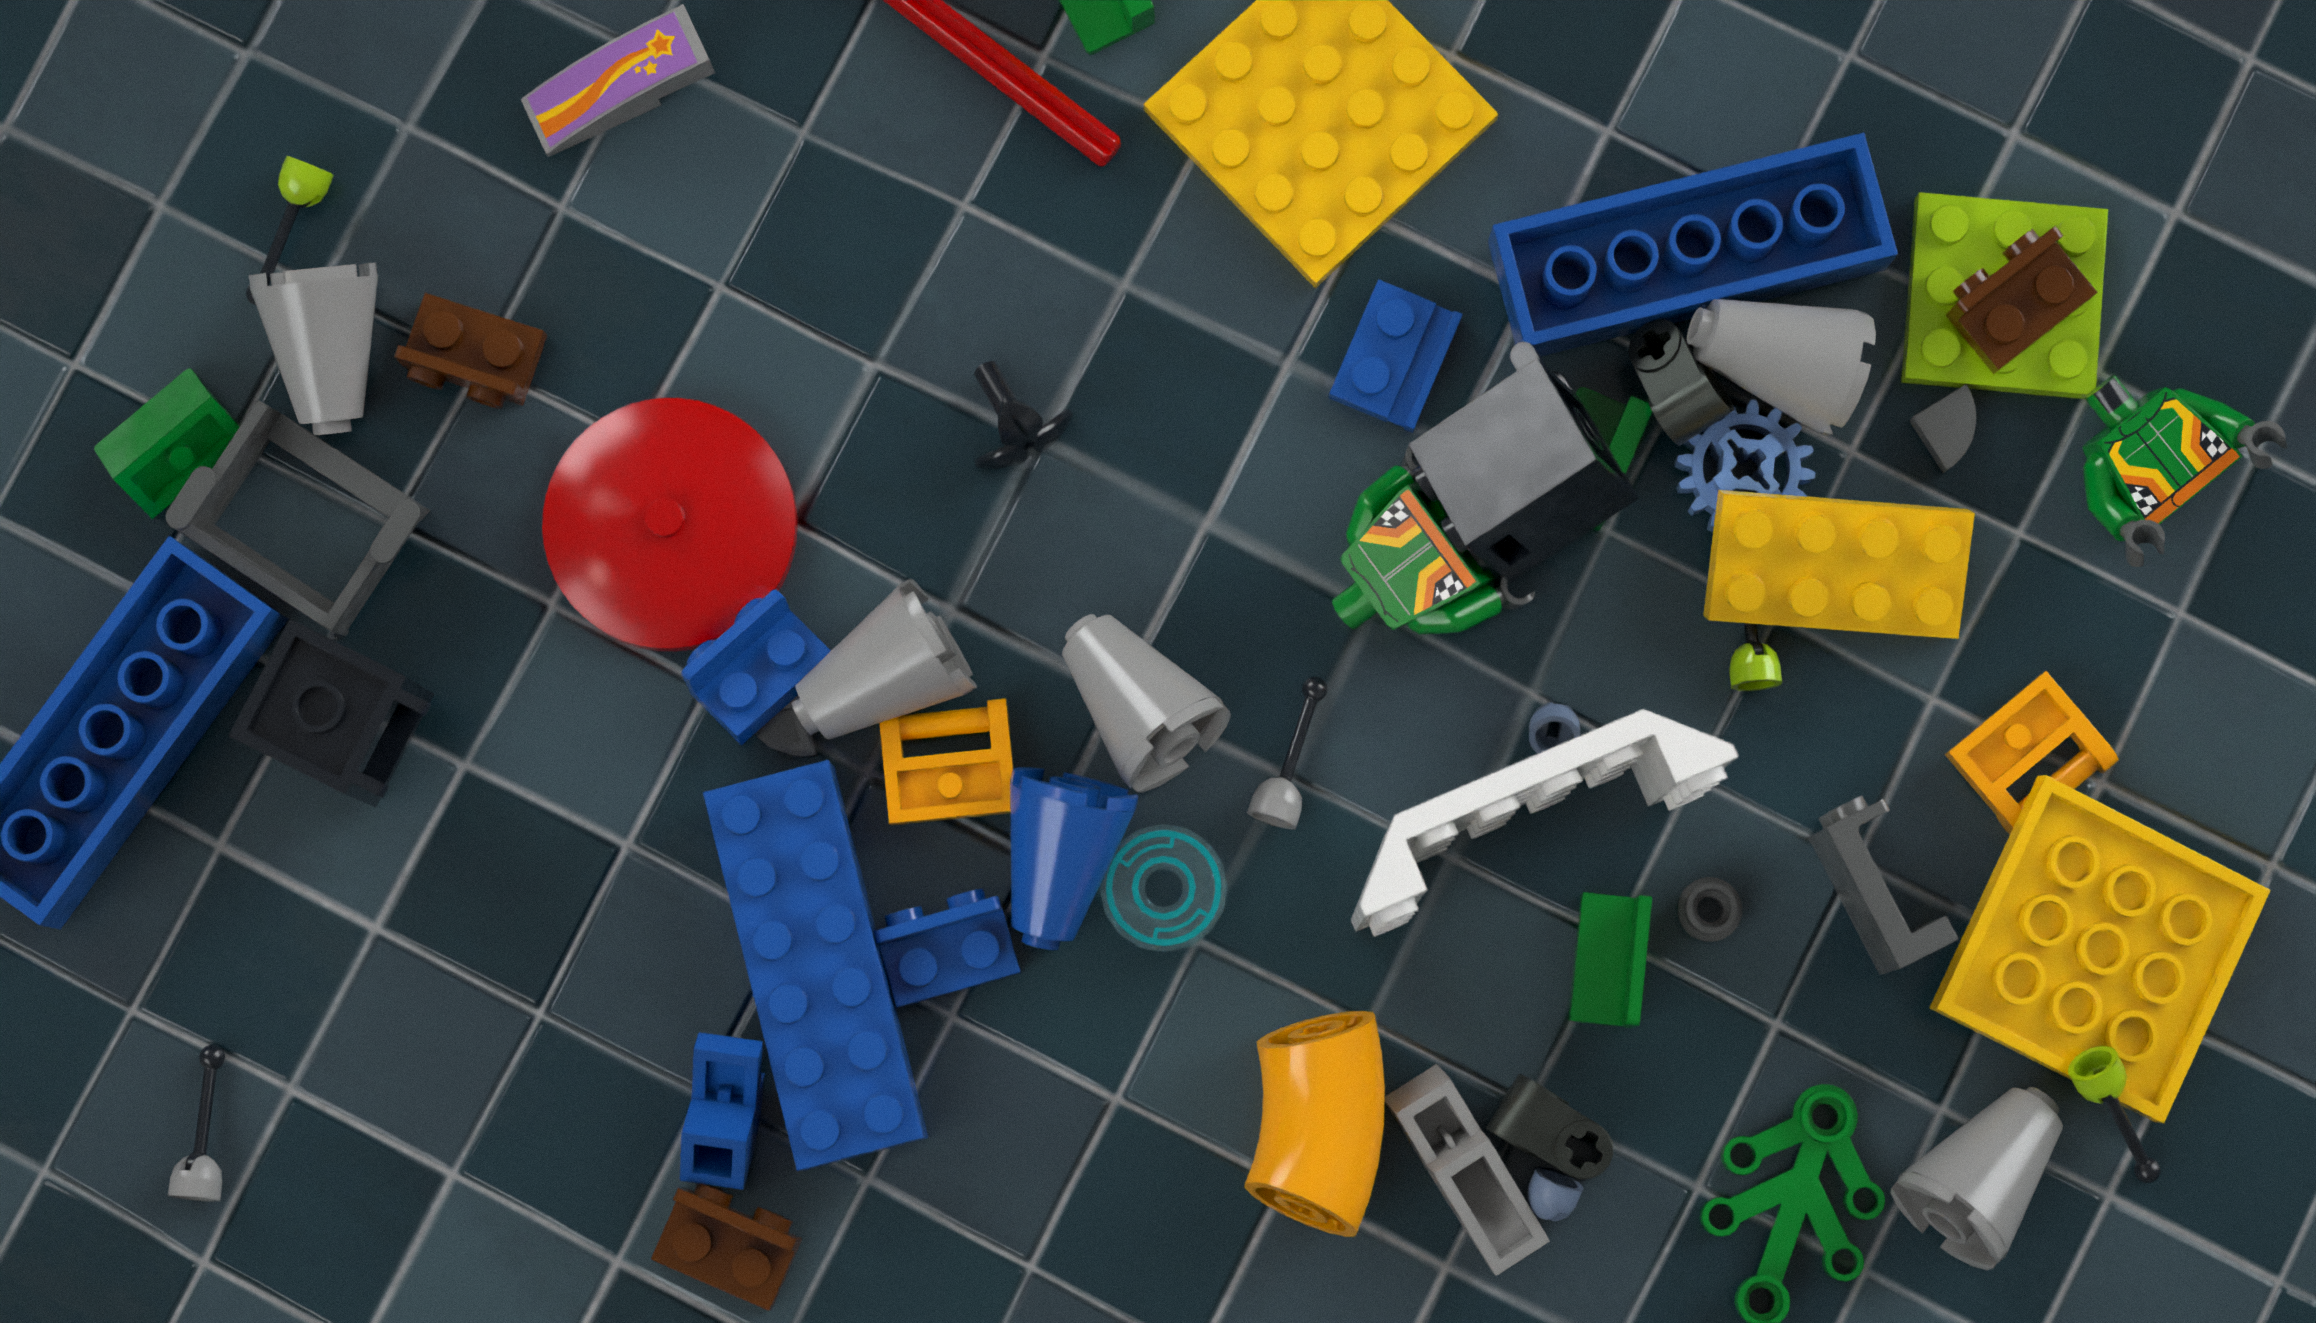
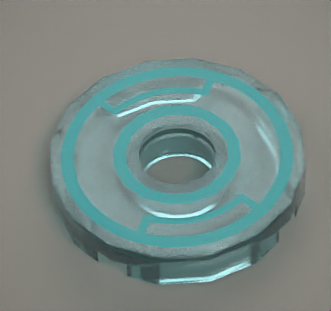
M1166 824L1138 829L1123 839L1100 884V894L1105 915L1118 934L1141 949L1161 953L1190 948L1209 935L1224 912L1228 890L1223 862L1209 842L1187 828ZM1163 870L1176 874L1183 885L1182 895L1179 900L1167 907L1156 906L1150 902L1145 893V885L1148 878L1155 872Z

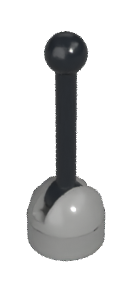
M1310 677L1303 683L1302 693L1305 700L1280 775L1260 783L1253 793L1247 813L1264 823L1285 829H1296L1302 811V797L1298 789L1291 783L1316 704L1327 694V684L1320 677Z
M208 1045L199 1054V1061L204 1067L194 1151L189 1156L183 1157L174 1166L170 1176L168 1197L219 1202L223 1183L222 1171L218 1164L206 1153L217 1069L224 1064L225 1053L217 1045Z

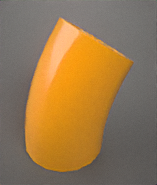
M1347 1011L1303 1020L1270 1032L1257 1041L1262 1072L1263 1111L1259 1141L1244 1188L1266 1206L1291 1219L1315 1229L1344 1237H1356L1367 1208L1379 1164L1384 1128L1385 1085L1382 1050L1375 1014L1368 1011Z

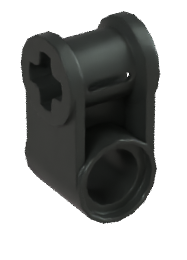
M1657 319L1644 324L1635 332L1630 341L1628 353L1630 361L1649 397L1648 403L1654 416L1672 441L1680 446L1732 412L1734 406L1713 370L1695 360L1693 354L1694 346L1686 342L1682 332L1672 322L1665 319Z
M1520 1073L1486 1127L1487 1130L1535 1159L1539 1157L1565 1174L1577 1179H1592L1602 1174L1609 1167L1613 1157V1142L1603 1127L1568 1106L1569 1103ZM1587 1132H1590L1597 1137L1594 1142V1149L1601 1153L1600 1159L1596 1164L1585 1161L1579 1168H1576L1570 1163L1573 1152L1565 1146L1567 1139L1570 1136L1581 1139Z

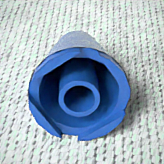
M1017 767L1012 770L1010 779L1011 923L1014 929L1023 932L1021 940L1023 943L1041 949L1059 950L1061 941H1073L1135 813L1139 796L1137 794L1128 795V789L1108 782L1066 772L1063 773V777H1051L1050 782L1042 781L1044 769Z

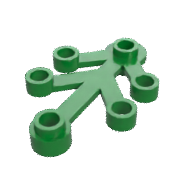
M1821 1084L1806 1089L1794 1103L1792 1118L1752 1137H1733L1722 1147L1721 1160L1724 1167L1733 1174L1748 1175L1758 1169L1762 1158L1801 1143L1792 1169L1729 1199L1724 1197L1709 1199L1700 1210L1701 1225L1708 1233L1714 1236H1728L1737 1230L1740 1222L1780 1204L1756 1275L1746 1278L1738 1286L1735 1293L1736 1310L1739 1316L1747 1323H1780L1786 1317L1790 1307V1297L1782 1281L1805 1214L1824 1250L1822 1266L1829 1277L1838 1281H1851L1857 1278L1863 1270V1254L1858 1247L1849 1243L1818 1178L1826 1153H1828L1846 1186L1843 1195V1205L1849 1215L1860 1220H1870L1877 1217L1884 1209L1885 1196L1882 1189L1870 1181L1850 1139L1858 1121L1856 1105L1850 1095L1837 1086ZM1821 1104L1831 1107L1835 1114L1833 1125L1826 1130L1818 1128L1812 1118L1814 1109ZM1738 1143L1747 1144L1753 1152L1752 1162L1745 1168H1738L1732 1163L1730 1158L1732 1148ZM1863 1187L1871 1190L1875 1196L1874 1207L1867 1213H1861L1853 1204L1854 1193ZM1718 1204L1727 1206L1732 1214L1729 1226L1721 1230L1713 1227L1709 1221L1710 1210ZM1840 1249L1850 1251L1854 1257V1266L1846 1274H1839L1832 1266V1257ZM1757 1288L1766 1289L1772 1298L1770 1308L1764 1313L1754 1312L1749 1305V1296Z

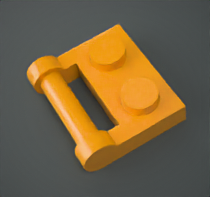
M2047 671L2040 674L1944 754L1995 813L1998 821L2009 835L2028 795L2017 803L2007 792L2006 788L2067 737L2070 736L2080 751L2050 777L2073 789H2076L2096 771L2104 774L2119 760L2109 743Z
M1006 698L987 700V707L903 715L879 723L888 818L891 826L1010 813V779L1014 768ZM990 732L991 749L903 757V741Z

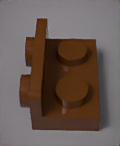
M2056 226L2041 237L2031 229L2002 253L2009 261L1991 276L1984 268H1981L1953 291L1959 301L1946 314V317L1993 374L2002 369L2098 293L2058 245V241L2064 235Z
M424 293L406 347L398 345L394 358L404 368L409 369L406 376L407 379L423 386L443 390L445 381L468 388L466 397L485 406L502 409L505 400L523 406L548 335L543 330Z
M697 1183L694 1191L686 1187H679L673 1198L676 1201L651 1260L771 1311L803 1239L789 1233L793 1221L757 1206L753 1217L729 1207L734 1196L712 1185Z

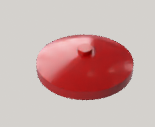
M657 398L632 403L607 414L589 426L572 443L558 463L550 480L543 508L542 532L545 553L553 577L570 604L586 620L612 638L628 645L655 651H684L696 649L705 641L718 639L734 624L737 614L747 603L755 598L763 599L774 589L780 590L790 570L795 554L798 517L796 501L787 473L775 452L755 429L729 411L709 403L685 398Z

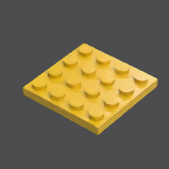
M1256 0L1143 104L1144 111L1315 289L1498 118V113L1388 0Z
M2039 775L2033 784L1929 1008L2070 1080L2068 1067L2076 1056L2093 1047H2112L2117 1051L2127 1075L2125 1088L2120 1097H2118L2121 1105L2153 1122L2164 1123L2271 890L2047 775Z

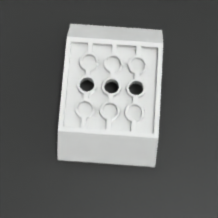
M1642 709L1394 816L1384 835L1351 918L1353 927L1356 932L1370 927L1373 936L1376 937L1408 923L1412 916L1415 915V912L1419 910L1416 904L1427 891L1416 863L1446 851L1447 847L1451 845V841L1455 840L1454 837L1459 834L1458 832L1467 829L1471 839L1480 837L1506 825V821L1511 819L1510 816L1516 814L1515 810L1521 808V805L1526 804L1530 814L1538 812L1566 799L1565 796L1569 795L1570 791L1576 788V784L1582 782V779H1585L1588 788L1591 789L1623 775L1624 771L1632 768L1648 807L1664 800L1668 811L1704 796V793L1712 790V787L1726 779L1727 775L1723 768L1738 757L1733 744Z

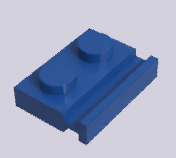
M1378 279L1330 390L1329 399L1384 422L1394 423L1403 427L1404 430L1413 433L1463 314L1446 310L1437 306L1435 302Z

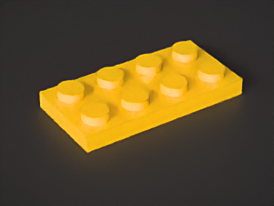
M1718 490L1703 616L1710 621L1959 639L1975 513L1961 508Z

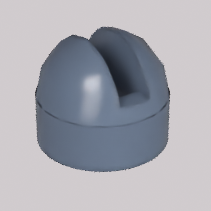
M1548 702L1536 709L1529 723V742L1533 750L1538 754L1580 736L1579 719L1568 705ZM1549 722H1559L1557 737L1546 736Z
M1537 1167L1528 1185L1527 1202L1536 1217L1543 1220L1560 1221L1567 1218L1577 1206L1583 1186L1561 1172Z

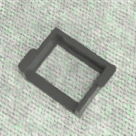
M257 400L214 467L211 469L202 466L192 472L167 510L166 521L170 527L182 533L323 627L346 637L352 622L416 525L431 510L316 435H313V433L276 409ZM270 441L389 517L371 544L369 552L335 603L215 525Z

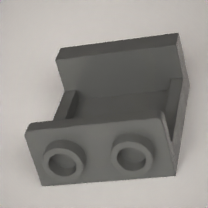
M1863 795L1819 817L1818 819L1823 830L1810 836L1809 840L1879 975L1901 969L1959 938L1947 916L1909 930L1858 832L1861 825L1890 811L1884 799L1868 806Z

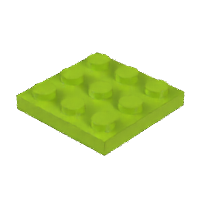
M1919 192L1915 197L1901 383L1961 388L1967 384L1969 389L2084 399L2096 388L2108 209ZM2056 226L2064 235L2058 241V245L2098 293L2002 369L1993 374L1946 317V314L1959 301L1953 291L1981 268H1984L1990 276L2009 262L2002 253L2031 229L2041 237Z

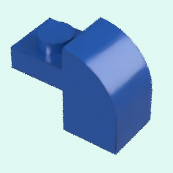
M698 1032L693 1050L692 1098L681 1132L680 1181L744 1190L754 1153L762 1107L765 1073H761L763 1041Z

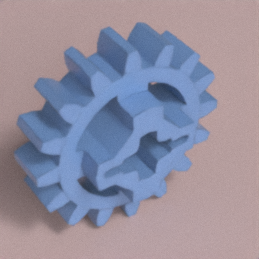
M1750 399L1743 414H1737L1734 407L1732 412L1703 430V435L1697 434L1685 442L1684 445L1692 451V454L1677 456L1674 467L1689 472V477L1680 481L1676 489L1677 493L1687 494L1693 492L1696 499L1687 511L1690 516L1706 510L1711 514L1707 530L1713 533L1718 490L1808 497L1797 487L1798 485L1810 484L1815 479L1816 472L1801 467V462L1809 458L1814 451L1812 446L1808 445L1796 447L1793 440L1802 429L1799 423L1784 429L1778 424L1782 414L1780 410L1774 408L1767 417L1759 415L1757 400ZM1736 430H1752L1766 437L1762 440L1741 438ZM1709 447L1711 450L1710 455L1716 461L1715 477L1706 484L1703 474V460L1706 449ZM1783 456L1786 467V479L1782 491L1778 489L1780 485L1773 477L1775 461ZM1751 459L1756 463L1758 468L1753 473L1752 478L1747 475L1738 480L1731 472L1736 466L1737 461L1743 464Z

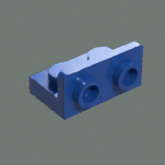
M774 589L763 599L755 598L747 603L737 614L734 624L718 639L708 640L699 645L688 658L687 666L681 671V675L691 695L740 745H743L798 696L795 685L831 650L790 610L785 597L777 589Z
M976 889L947 898L946 901L949 909L924 916L922 907L918 906L884 917L887 927L873 932L876 943L881 950L896 1008L899 1009L1021 973L1001 899L998 896L986 899L984 890Z

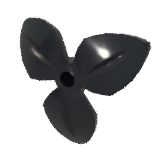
M995 361L983 363L974 372L978 383L998 416V432L1002 444H1005L1004 447L975 459L976 467L1000 469L1022 464L1027 459L1029 449L1034 448L1036 451H1045L1061 437L1073 416L1069 409L1058 414L1045 425H1042L1043 419L1031 406L1016 398Z

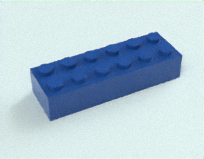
M1865 133L1494 224L1488 239L1515 345L1519 342H1528L1538 351L1540 356L1633 334L1644 324L1657 319H1665L1672 323L1692 319L1698 308L1706 309L1714 299L1761 302L1885 271L1898 255Z
M168 536L0 763V897L38 925L61 930L288 621V618L193 550Z
M829 760L703 792L797 1171H806L929 1138L880 947L876 943L873 931L876 930L834 765Z

